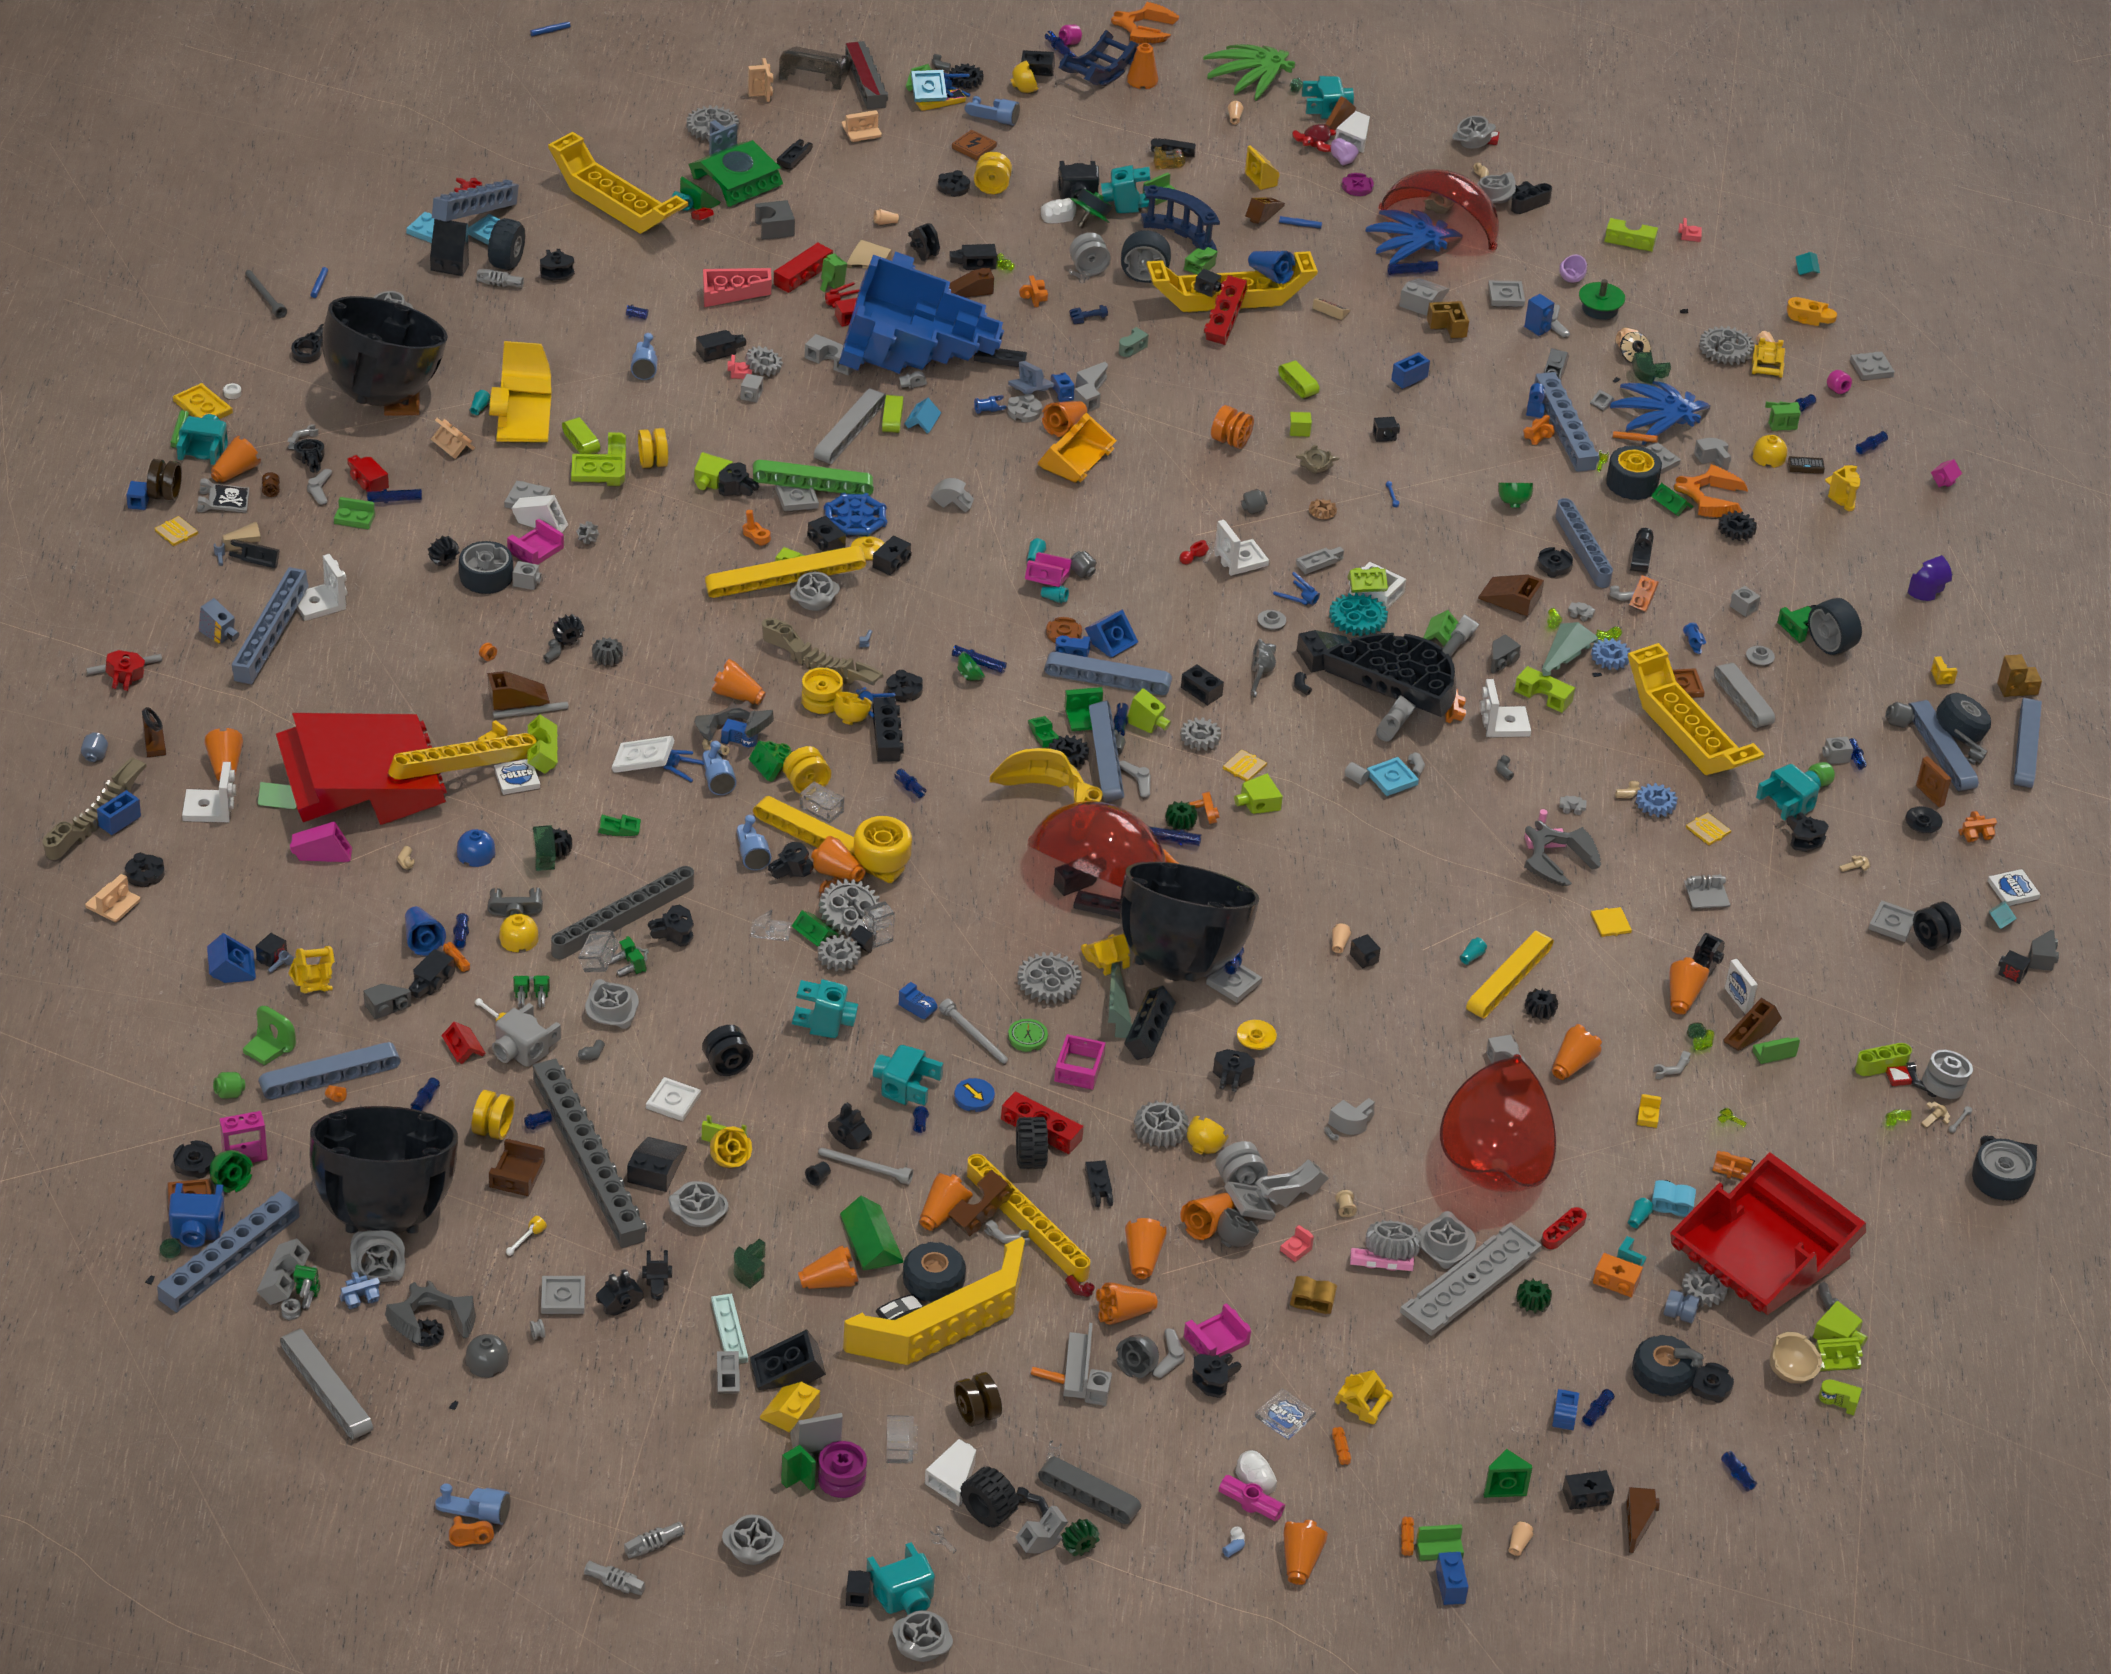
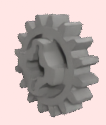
M753 346L752 349H748L745 357L746 365H750L749 369H754V373L760 372L762 376L764 374L775 376L776 373L780 372L783 364L781 361L782 357H778V353H774L773 349L767 350V347L763 349L758 346L756 349Z
M1203 717L1201 720L1194 718V721L1189 719L1187 723H1183V728H1181V741H1185L1184 745L1190 744L1191 749L1197 747L1198 751L1201 748L1207 751L1208 747L1213 749L1214 745H1219L1221 728L1217 727V723L1212 724L1211 719L1205 721Z
M833 935V939L827 937L826 942L821 941L820 946H818V960L821 961L822 966L827 965V969L832 967L835 968V971H838L839 968L845 971L846 967L852 969L853 964L858 965V960L861 957L860 946H857V941L851 942V937L844 939V935H841L840 938Z
M1698 1267L1697 1271L1690 1269V1273H1685L1681 1286L1683 1287L1682 1293L1700 1298L1699 1303L1701 1307L1704 1304L1712 1307V1303L1719 1305L1720 1300L1724 1301L1728 1287H1725L1719 1281V1278L1715 1275H1709L1701 1267Z

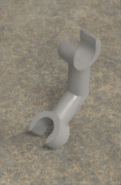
M315 424L309 425L306 429L294 431L292 437L288 438V442H290L288 449H294V445L299 437L308 435L311 437L318 436V429H315Z
M1683 1051L1676 1066L1665 1067L1661 1064L1655 1065L1653 1072H1657L1655 1078L1663 1079L1665 1075L1680 1074L1684 1067L1688 1065L1691 1053Z
M993 1220L985 1224L988 1227L984 1230L985 1233L989 1236L993 1235L1002 1243H1009L1029 1235L1028 1230H1022L1019 1234L1005 1235L998 1229L997 1224ZM1024 1238V1239H1025V1245H1024V1246L1029 1245V1244H1030V1238Z

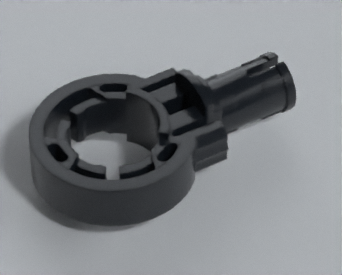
M321 324L315 332L307 333L305 337H300L292 343V356L296 361L311 363L320 358L322 354V327L324 324ZM304 347L313 349L311 354L299 350Z
M304 439L295 443V458L302 461L303 464H305L306 460L311 472L315 473L314 469L316 473L319 472L321 469L319 462L323 461L325 455L323 442L316 439Z

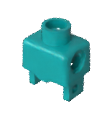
M1319 76L1318 81H1303L1302 97H1316L1307 98L1306 114H1320L1321 119H1328L1341 96L1350 103H1354L1353 88H1343L1341 78L1338 76Z
M1133 165L1112 169L1111 182L1101 183L1103 200L1105 202L1114 201L1115 210L1119 214L1139 212V208L1148 207L1149 199H1146L1145 193L1139 194L1136 182L1151 180L1150 167L1133 169Z
M206 414L202 418L187 417L179 430V441L176 445L178 460H183L185 455H191L197 459H210L211 464L214 465L228 446L226 422L221 421L212 414Z
M1788 764L1772 771L1769 779L1759 783L1756 798L1759 800L1767 796L1772 798L1776 802L1777 807L1782 810L1780 818L1785 821L1788 816L1792 815L1796 818L1798 813L1801 812L1805 815L1815 808L1821 782L1815 772L1809 770L1804 773L1794 764Z
M822 979L820 984L801 980L796 998L815 1002L814 1010L796 1006L792 1024L811 1028V1035L836 1038L841 1025L854 1027L859 1004L846 1001L848 993L846 985Z
M899 1045L892 1057L883 1054L877 1057L872 1074L873 1077L882 1080L881 1094L883 1097L905 1106L908 1101L925 1106L928 1101V1088L920 1086V1082L923 1076L940 1081L943 1077V1063L927 1058L926 1051Z
M912 1542L905 1544V1559L880 1568L873 1556L867 1558L866 1572H871L873 1594L887 1613L893 1614L905 1610L907 1615L916 1611H926L930 1607V1599L934 1596L935 1574L925 1554L918 1553Z

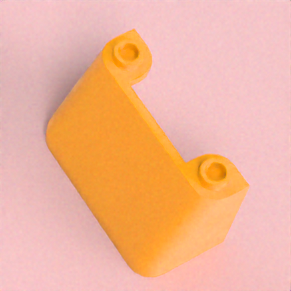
M1086 412L1068 433L1048 449L1037 464L1044 470L1076 483L1079 481L1081 483L1088 476L1086 473L1105 454L1108 456L1115 449L1113 445L1117 440Z

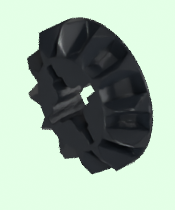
M428 1317L424 1321L418 1319L421 1343L415 1344L423 1347L438 1344L444 1337L442 1324L438 1323L436 1319L431 1321ZM423 1329L430 1331V1335L427 1332H423Z

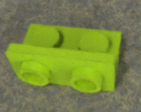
M1379 567L1370 569L1354 568L1349 571L1347 579L1350 580L1351 593L1382 592L1388 590L1386 569H1380Z

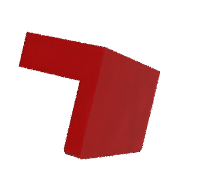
M454 1021L441 1035L456 1061L461 1064L472 1053L482 1057L486 1054L471 1028Z

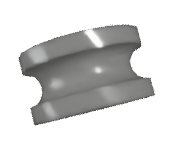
M291 1298L282 1302V1316L285 1319L295 1320L301 1315V1305L298 1300Z
M538 1319L537 1322L530 1321L533 1339L536 1340L539 1336L545 1338L542 1320Z

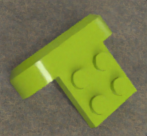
M608 432V454H572L571 482H607V486H621L625 482L626 435L619 432Z

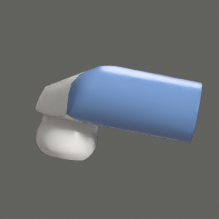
M1234 1527L1231 1529V1543L1222 1548L1226 1557H1230L1244 1548L1245 1534L1242 1532V1528Z

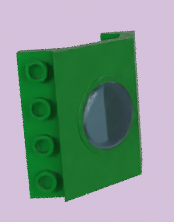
M753 140L738 143L688 164L693 179L709 175L719 184L727 206L735 205L783 185L778 170L781 167Z

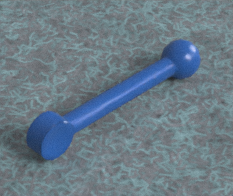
M1387 481L1386 487L1389 488L1393 500L1392 506L1399 507V501L1396 500L1392 489V482Z

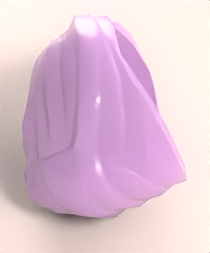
M1341 138L1334 139L1331 142V153L1342 166L1352 163L1359 153L1355 145Z
M1577 254L1567 257L1560 264V275L1567 282H1579L1586 275V260Z

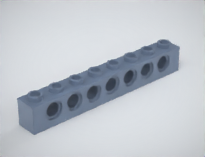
M503 180V182H494V184H485V186H476V188L450 192L448 195L441 194L440 197L433 198L432 218L450 221L517 204L519 185L514 184L512 180Z
M1555 372L1536 374L1534 384L1539 383L1545 387L1544 400L1541 403L1545 404L1544 409L1547 415H1550V421L1576 472L1596 470L1597 462H1599V453L1595 451L1594 444L1590 441L1588 432L1585 431L1577 411L1574 410L1572 401L1568 398L1566 389L1562 386L1561 379H1558Z
M291 567L287 569L232 663L234 681L247 684L254 682L309 587L306 570Z
M281 1190L274 1196H271L265 1203L255 1208L251 1214L241 1219L229 1231L224 1232L220 1238L210 1243L198 1255L193 1256L185 1265L179 1267L172 1275L162 1280L157 1285L158 1300L176 1313L298 1219L300 1217L299 1203Z

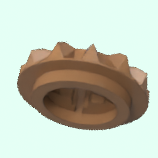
M1323 498L1322 500L1316 499L1311 501L1309 512L1316 518L1330 519L1336 515L1337 508L1335 503H1331V500L1326 501Z

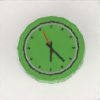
M1021 1019L1015 1021L1010 1026L1008 1040H1010V1044L1014 1048L1024 1052H1032L1033 1049L1040 1050L1046 1045L1048 1031L1044 1024L1037 1020Z

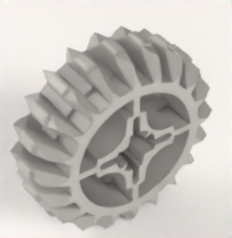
M1157 1100L1153 1104L1148 1102L1146 1106L1142 1105L1140 1110H1137L1134 1118V1130L1138 1135V1139H1142L1143 1144L1149 1143L1150 1147L1156 1145L1158 1149L1160 1146H1164L1167 1149L1169 1145L1175 1147L1177 1143L1181 1144L1187 1135L1189 1127L1188 1116L1185 1115V1110H1180L1179 1105L1173 1106L1172 1102L1169 1104L1165 1103V1101L1159 1103Z
M1382 1220L1381 1222L1377 1221L1375 1224H1371L1365 1237L1366 1247L1370 1252H1374V1255H1380L1381 1258L1385 1257L1389 1260L1395 1259L1396 1261L1398 1259H1411L1413 1256H1417L1422 1245L1421 1233L1418 1232L1417 1228L1407 1225L1406 1222L1401 1223L1392 1220Z

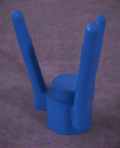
M944 73L946 94L953 96V93L947 89H958L951 86L952 81L949 77H969L970 75ZM962 91L964 95L970 97L969 93Z
M1295 572L1292 575L1298 581L1294 580L1293 583L1303 590L1301 593L1303 599L1276 591L1273 592L1274 595L1300 602L1305 606L1308 603L1311 605L1316 604L1320 597V593L1315 591V588L1310 586Z
M866 687L856 690V693L859 695L858 698L864 700V697H866L871 702L873 698L895 697V693H871L866 691ZM870 711L869 715L874 717V714Z
M671 749L664 769L671 770L689 782H693L692 778L673 766H677L680 760L704 765V762L678 755H692L693 751Z

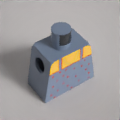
M215 598L201 606L199 632L217 643H223L227 639L234 642L238 639L240 634L234 629V616Z

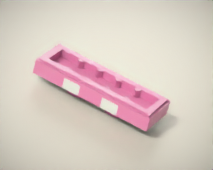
M1351 1248L1350 1265H1360L1371 1269L1376 1267L1386 1268L1390 1271H1413L1414 1256L1411 1259H1398L1396 1261L1395 1259L1381 1258L1380 1255H1374V1252H1370L1367 1249Z

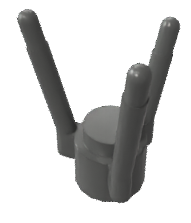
M1955 729L1954 732L1968 742L1963 743L1971 748L1968 754L1971 758L1965 757L1967 761L1973 765L1976 762L1981 764L1988 751Z

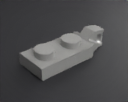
M1341 547L1332 550L1324 548L1297 558L1296 565L1305 574H1308L1344 558V550Z

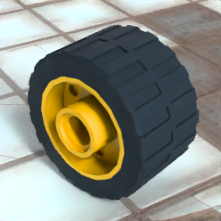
M1635 445L1620 447L1610 456L1606 484L1611 491L1622 498L1641 500L1651 497L1659 485L1662 461L1655 452L1648 448Z

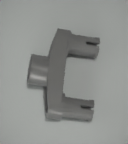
M536 887V892H534V888H531L529 890V897H502L503 892L501 889L497 888V893H495V888L490 890L487 909L493 915L507 918L514 914L536 915L542 911L543 901L540 888Z

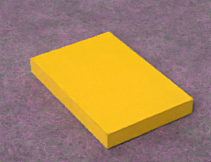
M203 383L173 396V401L184 411H188L192 417L202 418L206 414H212L221 419L233 413V408Z

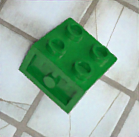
M1102 687L1065 690L1064 708L1071 731L1092 730L1089 705L1103 701Z

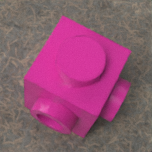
M1955 459L1941 463L1931 474L1938 487L1944 485L1949 487L1956 482L1955 479L1962 472Z

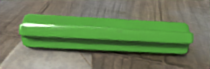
M181 410L179 412L170 441L172 448H177L179 430L186 418L189 417L188 411Z

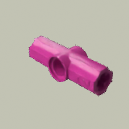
M1226 1475L1219 1486L1220 1493L1241 1503V1507L1246 1512H1258L1273 1521H1278L1285 1509V1504L1264 1494L1262 1488L1257 1484H1245L1230 1475Z

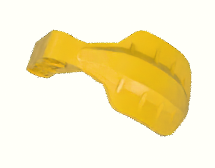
M1034 748L1013 753L995 769L989 778L990 783L1004 786L1041 783L1056 787L1068 785L1070 789H1074L1075 815L1072 819L1070 834L1075 840H1083L1087 836L1101 806L1102 791L1098 787L1084 783L1077 769L1070 764L1065 754L1058 750Z

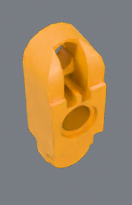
M1792 297L1788 300L1787 313L1789 318L1794 321L1819 326V322L1829 324L1834 323L1837 319V312L1828 308L1829 304L1800 297Z

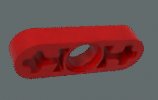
M1573 1207L1543 1232L1542 1245L1547 1249L1558 1248L1585 1225L1586 1211L1579 1207ZM1559 1226H1566L1569 1230L1563 1231Z

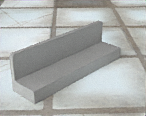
M1089 1323L1088 1334L1069 1333L1063 1396L1085 1399L1093 1323Z

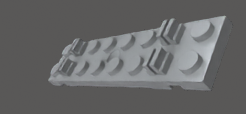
M1510 1222L1499 1230V1234L1490 1237L1480 1247L1419 1292L1415 1299L1411 1298L1402 1305L1400 1313L1432 1336L1540 1252L1542 1245Z

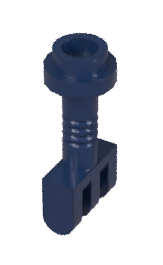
M1099 305V309L1082 312L1081 308H1074L1069 313L1073 324L1084 323V318L1100 315L1101 318H1105V316H1108L1107 306Z

